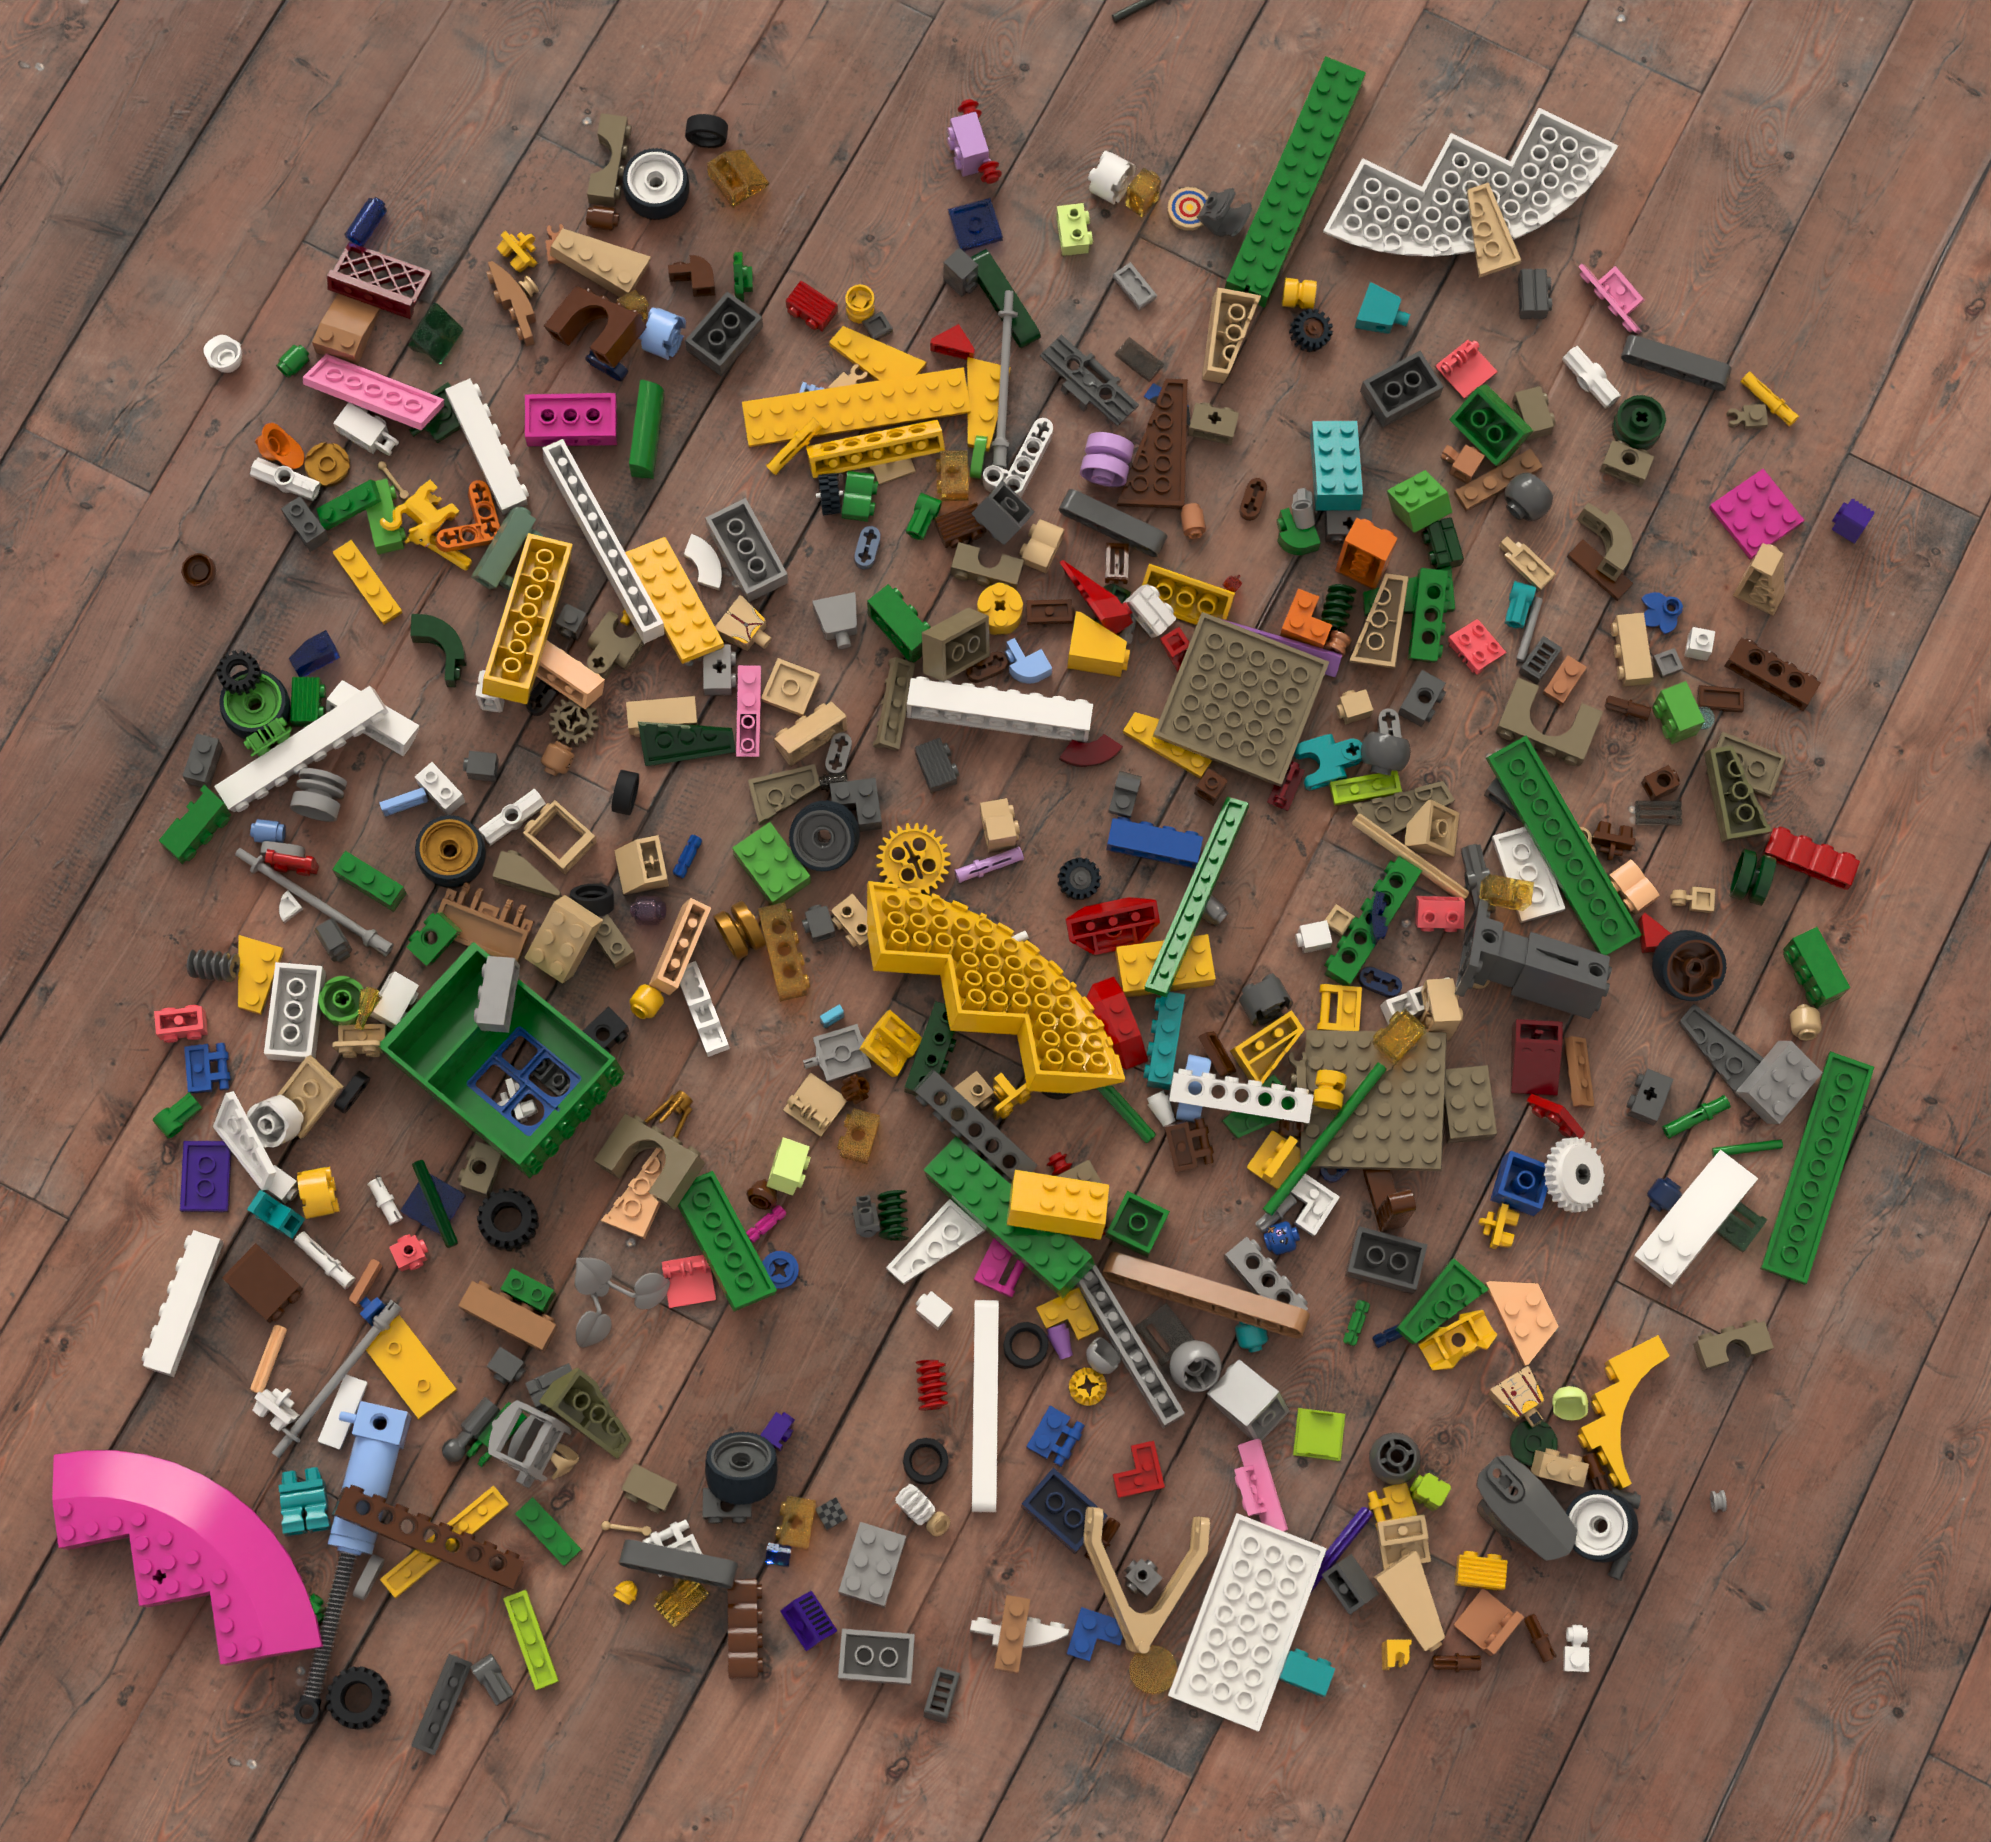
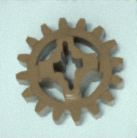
M562 699V706L554 705L556 713H550V718L553 721L549 722V726L554 728L552 735H558L557 739L559 742L565 739L567 746L574 742L576 747H579V741L587 744V737L594 738L595 736L592 731H598L599 729L598 725L595 724L599 722V716L595 715L597 713L596 708H590L589 706L584 709L571 699H569L568 703ZM582 711L587 713L589 720L582 716ZM577 716L578 722H575L574 725H572L571 727L570 722H573ZM559 723L561 726L566 727V733L561 730Z

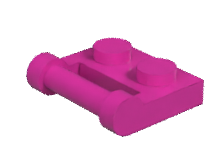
M993 1238L974 1281L1012 1298L1015 1293V1285L1025 1265L1017 1259L1005 1286L999 1284L1013 1254Z

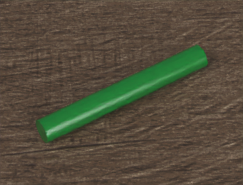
M1782 1139L1716 1147L1712 1148V1155L1715 1157L1720 1150L1727 1155L1782 1149L1783 1142Z

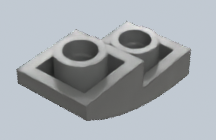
M544 1059L531 1073L533 1077L558 1097L565 1094L570 1088L571 1081L568 1074L550 1059Z

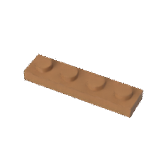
M1529 449L1458 488L1454 494L1464 510L1468 511L1504 491L1508 483L1515 476L1527 472L1535 474L1542 470L1543 466L1532 449Z

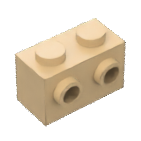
M852 893L831 910V916L833 917L831 920L838 930L842 928L846 932L847 936L845 938L853 948L857 946L862 950L869 944L867 937V910Z
M975 1071L954 1088L976 1109L981 1108L983 1110L993 1102L994 1091L978 1071ZM945 1095L940 1098V1104L945 1101ZM957 1107L952 1110L951 1117L953 1120H958L962 1117L961 1108Z
M1546 1448L1545 1452L1535 1451L1531 1472L1534 1475L1584 1488L1589 1464L1582 1462L1581 1456L1568 1453V1457L1559 1456L1560 1451Z

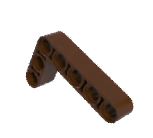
M1363 1169L1380 1232L1404 1227L1416 1211V1203L1411 1189L1396 1193L1390 1170Z

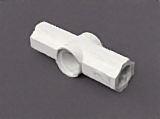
M1578 346L1573 347L1562 358L1564 363L1577 376L1576 379L1581 388L1586 392L1590 391L1605 409L1612 406L1620 398L1621 394L1606 379L1607 376L1603 368L1597 363H1592Z
M259 457L254 460L251 466V477L276 486L282 492H290L310 501L316 499L319 493L320 482L298 474L288 466H279ZM285 476L291 477L287 482H280Z
M533 789L514 804L505 806L500 814L478 830L491 846L512 830L519 829L523 822L539 812L546 803L540 794ZM515 813L518 815V818L515 821H508L507 816Z

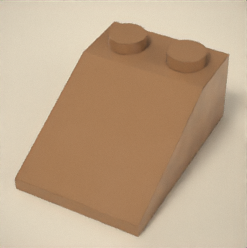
M338 294L321 320L312 341L315 352L322 355L329 354L358 366L381 309Z

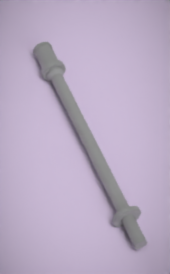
M1010 290L1005 291L1004 311L998 312V316L1003 318L997 438L992 441V447L994 448L992 465L1001 468L1007 467V449L1010 444L1005 436L1012 318L1018 317V313L1013 311L1014 291Z
M241 848L236 851L235 856L251 865V873L255 874L260 871L360 936L363 945L366 947L371 946L385 957L393 949L394 944L379 936L376 930L364 929L264 864V856L260 855L258 858H255Z
M390 1299V1302L378 1316H374L373 1327L290 1430L287 1428L282 1429L286 1435L272 1451L276 1457L280 1458L293 1440L300 1443L301 1440L297 1435L381 1331H385V1329L388 1331L390 1328L389 1324L403 1309Z

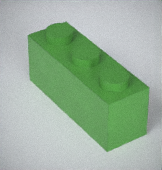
M387 479L375 481L381 502L366 509L378 555L404 549L403 541L406 540L404 527L388 531L380 525L381 518L390 523L393 522V510L396 508L393 499H397L394 485L390 486Z

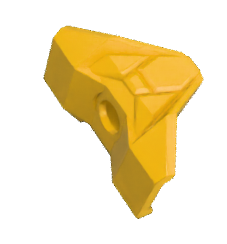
M1477 1310L1459 1314V1320L1447 1327H1437L1418 1343V1346L1433 1371L1453 1369L1463 1357L1479 1349L1488 1350L1497 1333L1487 1320L1484 1310ZM1456 1333L1462 1334L1465 1338V1343L1461 1347H1456L1452 1343V1336Z

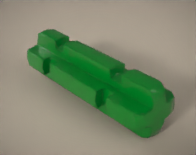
M1358 1300L1354 1308L1356 1312H1353L1347 1327L1349 1332L1345 1333L1343 1342L1347 1345L1355 1346L1359 1339L1357 1334L1361 1333L1366 1319L1365 1313H1368L1370 1304L1366 1301Z

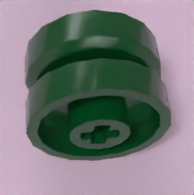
M1635 395L1626 399L1614 417L1612 424L1613 437L1616 441H1623L1629 447L1637 450L1652 448L1659 440L1666 423L1663 407L1654 398L1645 395Z
M1743 849L1733 874L1729 896L1742 900L1748 893L1750 903L1762 906L1773 881L1776 858L1764 854L1757 863L1756 852Z

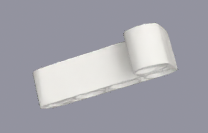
M1040 418L1035 421L1009 471L995 465L988 466L984 470L983 486L987 491L991 492L1003 480L1008 486H1017L1019 489L1014 492L1020 498L1022 497L1052 440V422L1046 418ZM1044 429V430H1046V431H1044V432L1042 433V435H1041V440H1040V439H1039V432H1042V430ZM1034 447L1038 449V452L1030 453L1028 449ZM1025 466L1029 470L1027 472H1020L1018 468ZM989 476H996L998 480L991 482L987 478Z

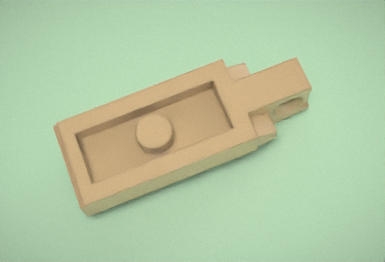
M1508 536L1500 542L1499 547L1506 553L1504 555L1506 560L1530 584L1535 586L1539 592L1556 576V573L1525 544L1520 542L1515 544Z

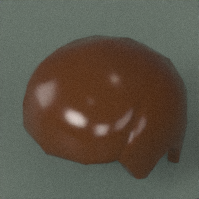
M195 553L187 557L182 563L181 573L187 584L202 588L209 585L215 579L216 566L209 556Z

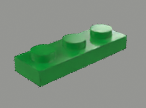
M370 479L318 507L316 510L323 528L328 531L381 502L376 482Z
M533 1497L515 1513L564 1567L582 1551Z

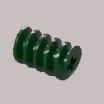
M1334 584L1328 587L1329 594L1326 595V603H1324V611L1321 613L1322 619L1320 620L1331 624V631L1337 630L1345 633L1340 627L1348 626V623L1343 619L1350 618V614L1345 611L1352 610V606L1347 604V602H1354L1355 598L1349 594H1356L1357 590L1344 584Z
M890 1190L877 1196V1199L882 1202L878 1204V1209L883 1211L878 1214V1218L884 1220L879 1223L880 1229H883V1231L879 1232L880 1238L889 1241L909 1239V1237L902 1235V1232L908 1231V1227H904L901 1224L908 1221V1218L901 1217V1214L908 1211V1209L901 1207V1204L907 1203V1200L900 1198V1195L906 1194L907 1191Z

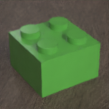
M1426 470L1387 490L1392 511L1413 533L1453 513L1448 492Z
M1687 681L1661 690L1653 703L1654 715L1657 719L1660 718L1663 725L1662 732L1665 738L1670 740L1671 744L1697 735L1705 723Z

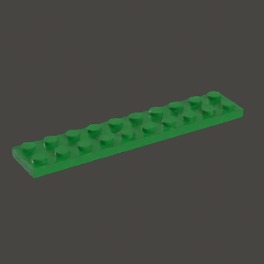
M1527 735L1486 758L1488 764L1596 951L1600 954L1608 955L1641 936V932Z
M1831 1051L1828 1053L1760 1267L1761 1270L1803 1285L1807 1284L1874 1066Z

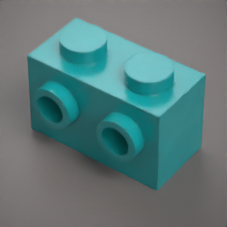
M1295 1649L1294 1652L1289 1651L1278 1680L1320 1697H1325L1336 1668L1331 1667V1662L1325 1659L1318 1658L1316 1661L1308 1658L1309 1653L1299 1649Z

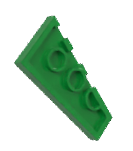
M1449 566L1439 570L1448 571L1447 577H1451L1449 591L1446 590L1445 599L1448 600L1447 612H1454L1455 600L1452 568ZM1417 576L1409 578L1404 614H1413ZM1430 587L1427 590V595L1431 599H1436L1438 592L1435 588ZM1379 588L1363 592L1364 616H1368ZM1431 610L1425 611V613H1434Z
M1453 1258L1395 1330L1414 1345L1489 1290V1288Z

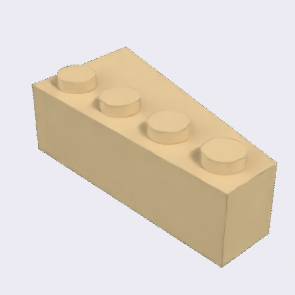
M1762 543L1733 596L1774 616L1785 594L1784 553L1780 552L1774 545Z

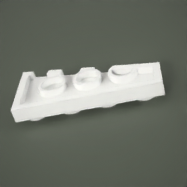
M234 1091L228 1092L224 1096L213 1128L262 1191L268 1190L272 1185L276 1170Z
M949 1199L886 1267V1270L904 1285L985 1232V1230Z

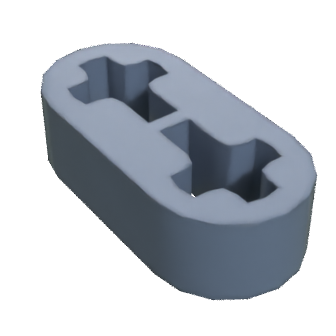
M867 526L860 533L855 551V564L860 569H869L875 563L880 544V532L876 527ZM873 533L876 539H872L870 545H867V537L865 536ZM866 550L868 551L869 559H867L866 562L863 563L861 562L860 557L864 556V552Z

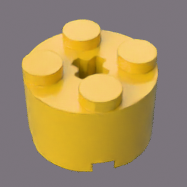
M1003 583L989 586L981 593L978 599L977 611L989 616V634H1010L1017 629L1021 622L1023 611L1022 598L1014 588Z
M330 1167L297 1173L299 1194L303 1205H305L302 1208L306 1219L340 1211L338 1199L335 1196V1179L332 1177Z

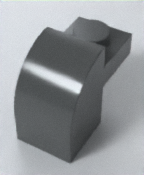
M1119 771L1108 813L1131 819L1142 776Z

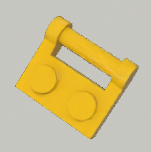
M1321 984L1319 992L1322 993L1320 1023H1317V1030L1359 1031L1362 987ZM1331 994H1337L1336 1023H1329Z

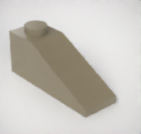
M513 850L500 852L492 876L495 883L553 900H558L562 897L561 892L524 857H521L519 852Z

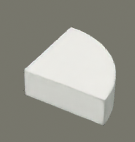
M288 890L283 894L279 906V914L284 924L303 910Z

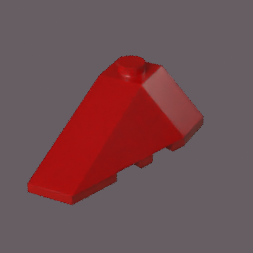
M1062 560L1059 562L1103 627L1114 634H1118L1134 623L1130 617L1133 612L1126 602L1121 604L1115 595L1066 561Z

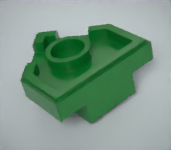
M735 252L733 255L735 297L744 302V292H753L752 267L743 266V253Z

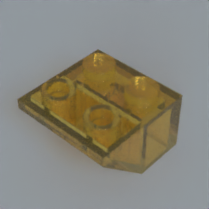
M744 149L725 151L707 163L709 177L733 208L769 185L768 180Z

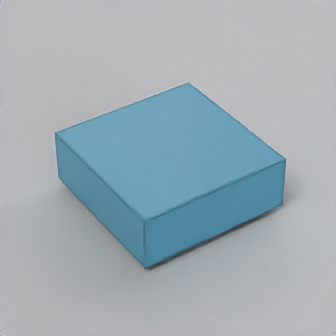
M840 1004L820 1016V1022L824 1028L844 1018V1010Z

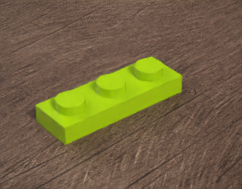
M1395 770L1391 772V776L1377 773L1332 781L1329 784L1334 806L1387 797L1402 792L1398 771Z

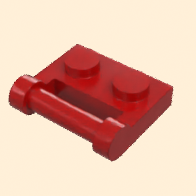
M271 849L266 851L265 863H269L271 867H274L275 871L286 873L287 870H292L301 876L317 875L319 865L313 856H306L305 858L276 853L275 850Z

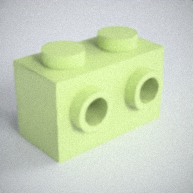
M1084 204L1057 206L1056 218L1062 256L1089 253V245L1093 244L1092 232L1087 231V224H1090L1089 212L1084 211Z
M783 1137L776 1151L766 1186L793 1196L796 1188H801L806 1175L802 1174L803 1169L807 1170L811 1157L807 1156L810 1146Z

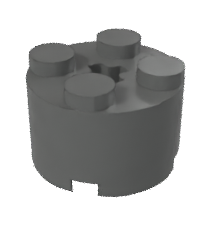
M1274 973L1265 976L1256 985L1253 983L1246 985L1241 990L1243 994L1239 998V1002L1253 1026H1256V1022L1259 1025H1264L1283 1015L1282 1009L1287 1007L1289 1010L1293 1005V1001L1284 985Z

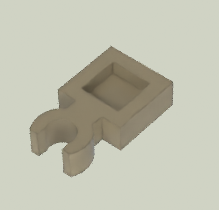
M1765 404L1743 405L1742 412L1738 409H1729L1727 412V416H1734L1736 418L1735 421H1729L1728 427L1734 428L1742 423L1744 424V429L1767 428L1768 426Z

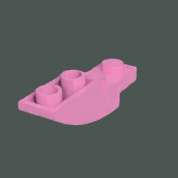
M738 665L736 757H759L761 666Z

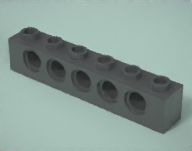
M931 1070L913 1089L917 1093L915 1096L917 1101L924 1107L929 1104L934 1109L932 1114L940 1122L943 1123L946 1120L951 1125L949 1130L959 1139L961 1136L965 1137L969 1141L967 1146L976 1154L980 1151L986 1157L984 1161L993 1169L997 1167L1003 1172L1001 1176L1010 1184H1012L1015 1170L1033 1172L1038 1166L936 1071ZM937 1092L945 1094V1101L942 1104H935L934 1095ZM957 1107L961 1108L962 1117L958 1120H953L951 1117L952 1110ZM977 1123L980 1128L979 1133L975 1136H970L968 1133L969 1126ZM990 1139H995L997 1143L995 1150L987 1151L985 1148L986 1142ZM1007 1155H1012L1014 1158V1162L1010 1167H1004L1003 1158Z

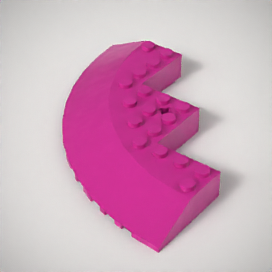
M84 1450L54 1454L52 1502L58 1547L71 1550L130 1537L139 1606L149 1608L210 1595L220 1665L230 1666L323 1647L317 1616L314 1614L310 1596L302 1582L303 1579L292 1562V1558L277 1540L274 1532L263 1523L261 1518L249 1506L245 1505L229 1490L196 1471L146 1454L116 1450ZM162 1574H166V1578L161 1582Z

